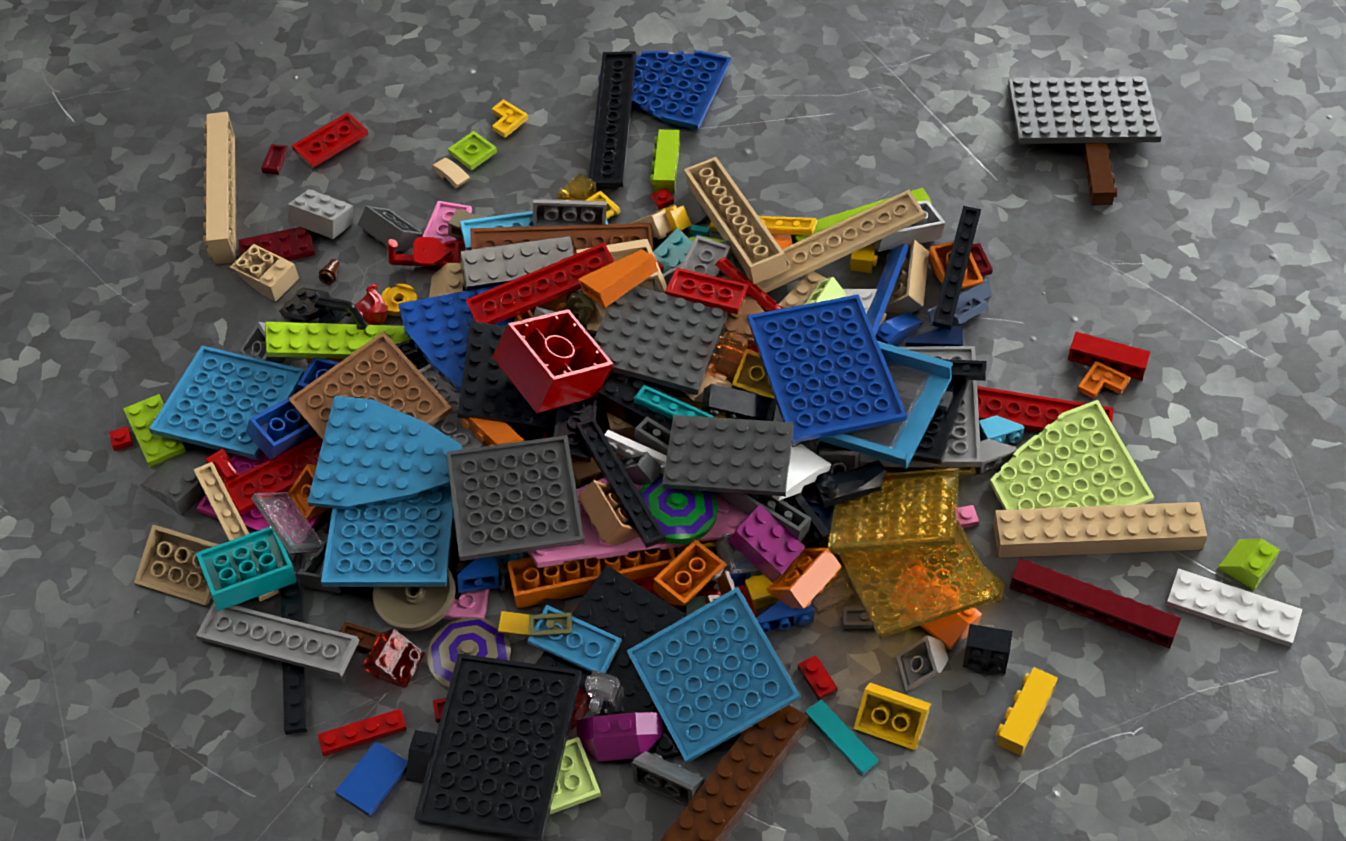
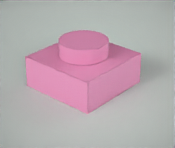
M973 505L954 509L953 514L959 529L979 526V519Z

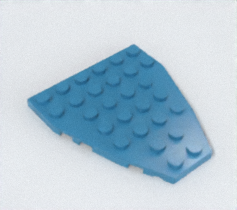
M334 396L308 504L309 506L351 510L359 505L366 504L367 506H372L375 502L380 501L388 503L419 496L418 493L427 490L432 492L440 487L451 486L447 452L463 450L462 444L428 423L375 400Z

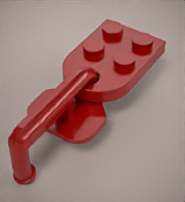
M418 237L414 240L413 255L396 254L395 249L398 243L390 239L387 242V260L389 264L397 266L443 267L447 263H460V253L465 251L466 248L463 240L441 243L434 237Z

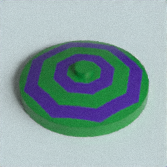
M664 475L659 476L653 483L645 484L640 490L641 497L666 536L665 543H691L704 537L716 522L718 505L712 491L663 488Z

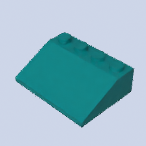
M275 525L196 553L217 611L297 582L293 566Z

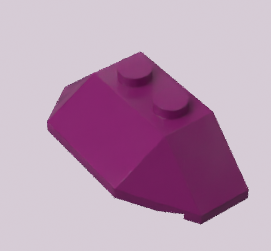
M659 712L593 716L576 720L577 737L580 738L583 748L598 762L635 759L645 751L648 752L657 740L663 736V723Z

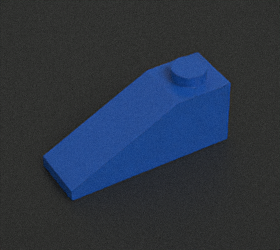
M906 312L885 321L878 328L876 339L879 342L898 346L921 326L923 321Z

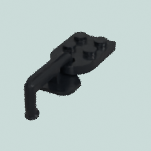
M304 287L299 289L296 295L285 302L284 306L279 310L283 317L304 321L319 318V323L338 324L348 313H351L357 323V329L364 330L368 326L354 303L332 298L328 292Z

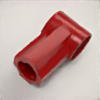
M224 449L205 458L207 464L213 462L223 483L239 475L232 466Z

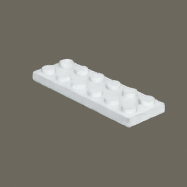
M1179 568L1166 606L1291 647L1302 613L1300 608Z

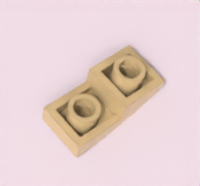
M447 158L432 165L436 173L442 179L447 178L455 189L470 179L457 164Z

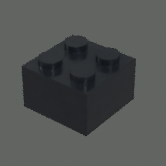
M970 624L963 667L974 671L983 670L989 671L992 674H1005L1013 631Z

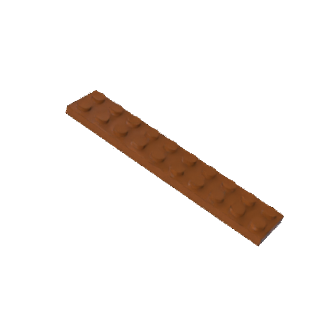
M651 223L470 228L471 250L570 236L574 255L576 250L592 248L602 243L611 245L648 239L653 251Z

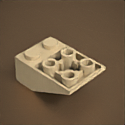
M255 244L230 266L232 271L261 295L275 302L299 279L294 263Z

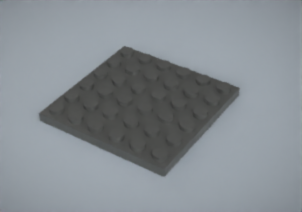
M636 286L608 306L594 341L614 363L610 370L611 372L698 395L726 322L728 312L723 311L721 308H711L704 306L702 303H694L683 298Z
M567 435L447 452L460 561L584 543Z

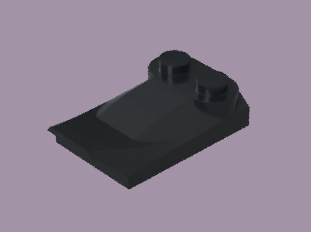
M879 460L849 471L830 474L829 472L819 474L815 482L811 483V486L823 507L827 508L881 491V483L886 469Z

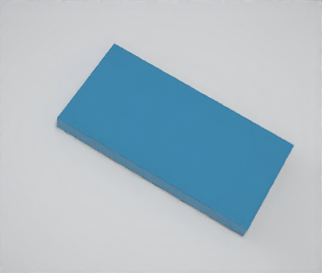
M548 605L545 606L542 614L564 613ZM573 616L572 634L565 636L563 634L559 636L548 635V637L529 636L527 640L528 644L601 678L605 676L622 642L621 638ZM539 619L534 627V631L549 630L546 626L547 620ZM555 623V625L563 629L562 625Z

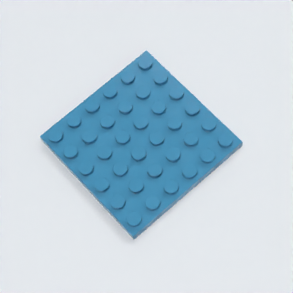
M201 346L149 428L150 433L215 450L224 449L227 453L256 460L261 449L246 433L249 419L293 396L305 371L296 367Z
M451 486L440 487L432 492L427 490L418 493L419 496L388 503L380 501L375 502L372 506H367L366 504L359 505L351 510L332 508L321 579L322 587H446L453 530L452 517L454 516Z
M738 587L627 650L686 763L801 698Z

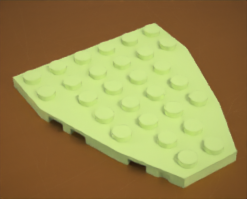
M1098 400L1060 414L1051 425L1048 424L1041 433L1033 436L1017 449L1013 457L990 479V484L1004 510L1138 505L1151 502L1154 499V495Z

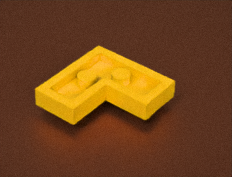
M504 99L492 108V114L500 118V120L492 125V129L504 138L528 120L527 113Z

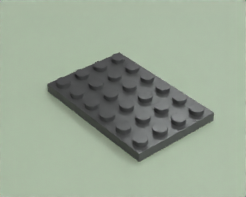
M673 415L662 482L663 488L786 497L794 422Z

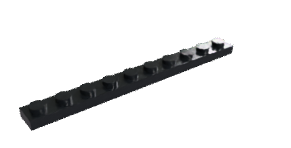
M300 549L288 550L286 552L293 566L297 582L281 588V617L304 623L303 586H301L297 575L298 571L302 569V555ZM282 662L284 732L286 735L307 732L305 667Z

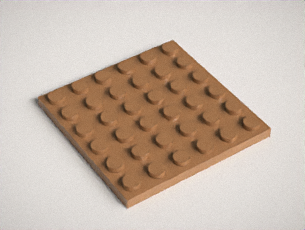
M384 331L289 398L290 403L322 441L334 396L372 399L426 422L431 426L453 411L448 402Z

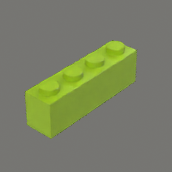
M659 129L658 136H655V147L657 149L653 150V159L655 161H652V172L654 174L650 176V185H654V192L667 188L670 193H675L680 130Z

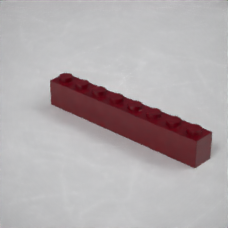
M1020 558L1011 578L1010 589L1169 649L1181 621L1180 617L1172 613H1166L1151 605H1145L1132 598L1120 596L1111 590H1104L1094 586L1092 583H1085L1070 575L1058 573L1051 568L1042 567L1029 560Z

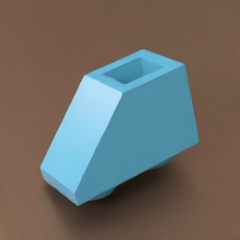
M999 416L986 418L979 421L981 441L991 439L1004 444L1016 443L1023 438L1024 426Z

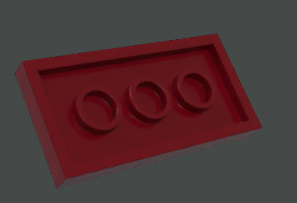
M302 227L238 240L241 256L253 244L288 261L315 255L311 231Z

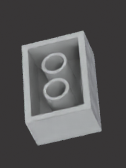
M308 189L288 203V222L334 239L353 224V205Z

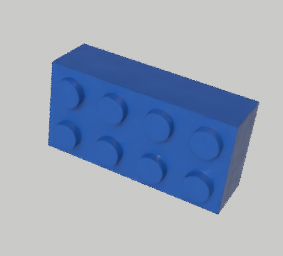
M289 398L250 418L246 430L248 436L270 460L317 434L290 403Z

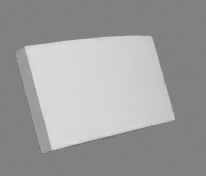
M802 444L792 447L786 497H772L779 501L801 493L805 485L815 482L819 474L828 472L832 464Z

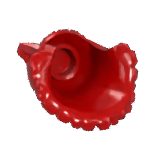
M376 284L368 286L366 289L367 294L355 304L368 325H382L387 318L388 306L381 295L376 292L378 289Z

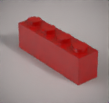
M1075 332L1067 360L1088 366H1093L1095 361H1098L1129 377L1143 380L1151 351L1091 336L1086 333Z

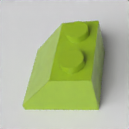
M1239 539L1217 569L1255 590L1275 564L1280 549L1263 539Z

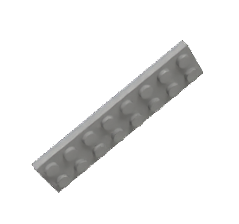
M214 602L196 634V637L202 641L339 677L343 676L360 641L357 636L235 605L217 611Z

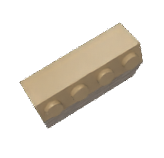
M152 525L134 583L207 606L212 596L196 553L219 544L165 527Z

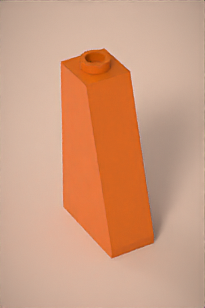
M641 249L578 280L583 293L606 308L657 272V260L652 253H647Z

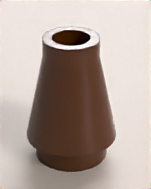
M331 259L319 271V280L326 285L335 282L340 262L336 259Z

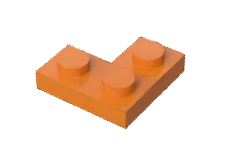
M1095 361L1078 385L1077 391L1095 399L1104 386L1121 395L1130 382L1131 377Z

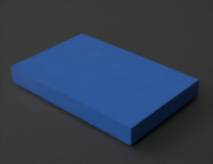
M375 742L336 789L335 794L366 815L371 816L406 773L408 761Z

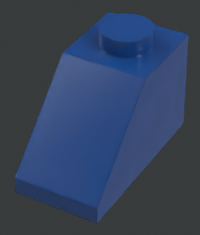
M478 558L467 565L457 575L458 593L499 588V572L496 559Z

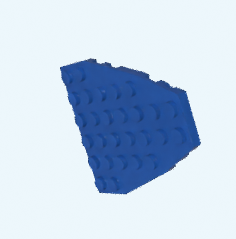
M700 50L694 51V54H684V51H679L676 54H669L668 51H643L641 55H637L632 105L665 123L699 130L731 64V57Z
M500 285L398 303L406 336L414 341L415 347L422 351L423 357L438 374L442 373L446 377V381L454 385L459 392L461 391L470 320L475 321L465 299ZM515 317L494 325L507 327L508 323L515 322Z

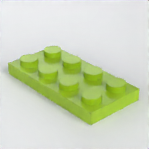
M160 394L123 408L149 467L186 452L182 441L150 433L149 428L164 406Z

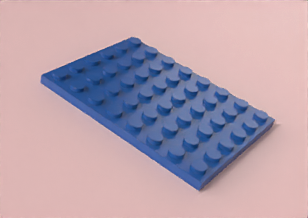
M859 294L747 315V321L783 422H794L792 443L907 420L906 411Z

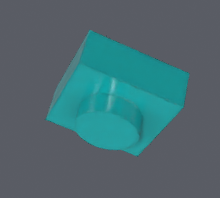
M692 224L690 237H696V235L710 237V228Z

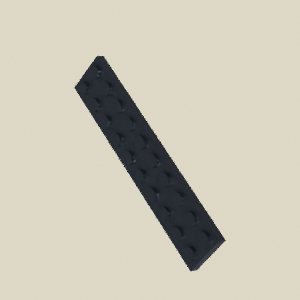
M636 51L603 52L588 179L589 188L624 187L637 59Z

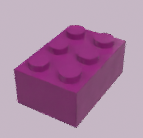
M761 505L757 506L727 539L771 582L782 575L805 548L800 541Z

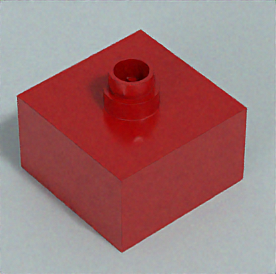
M569 309L508 323L492 356L536 413L596 397L614 364Z

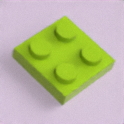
M472 131L449 147L448 152L472 171L496 154L497 147L475 131Z

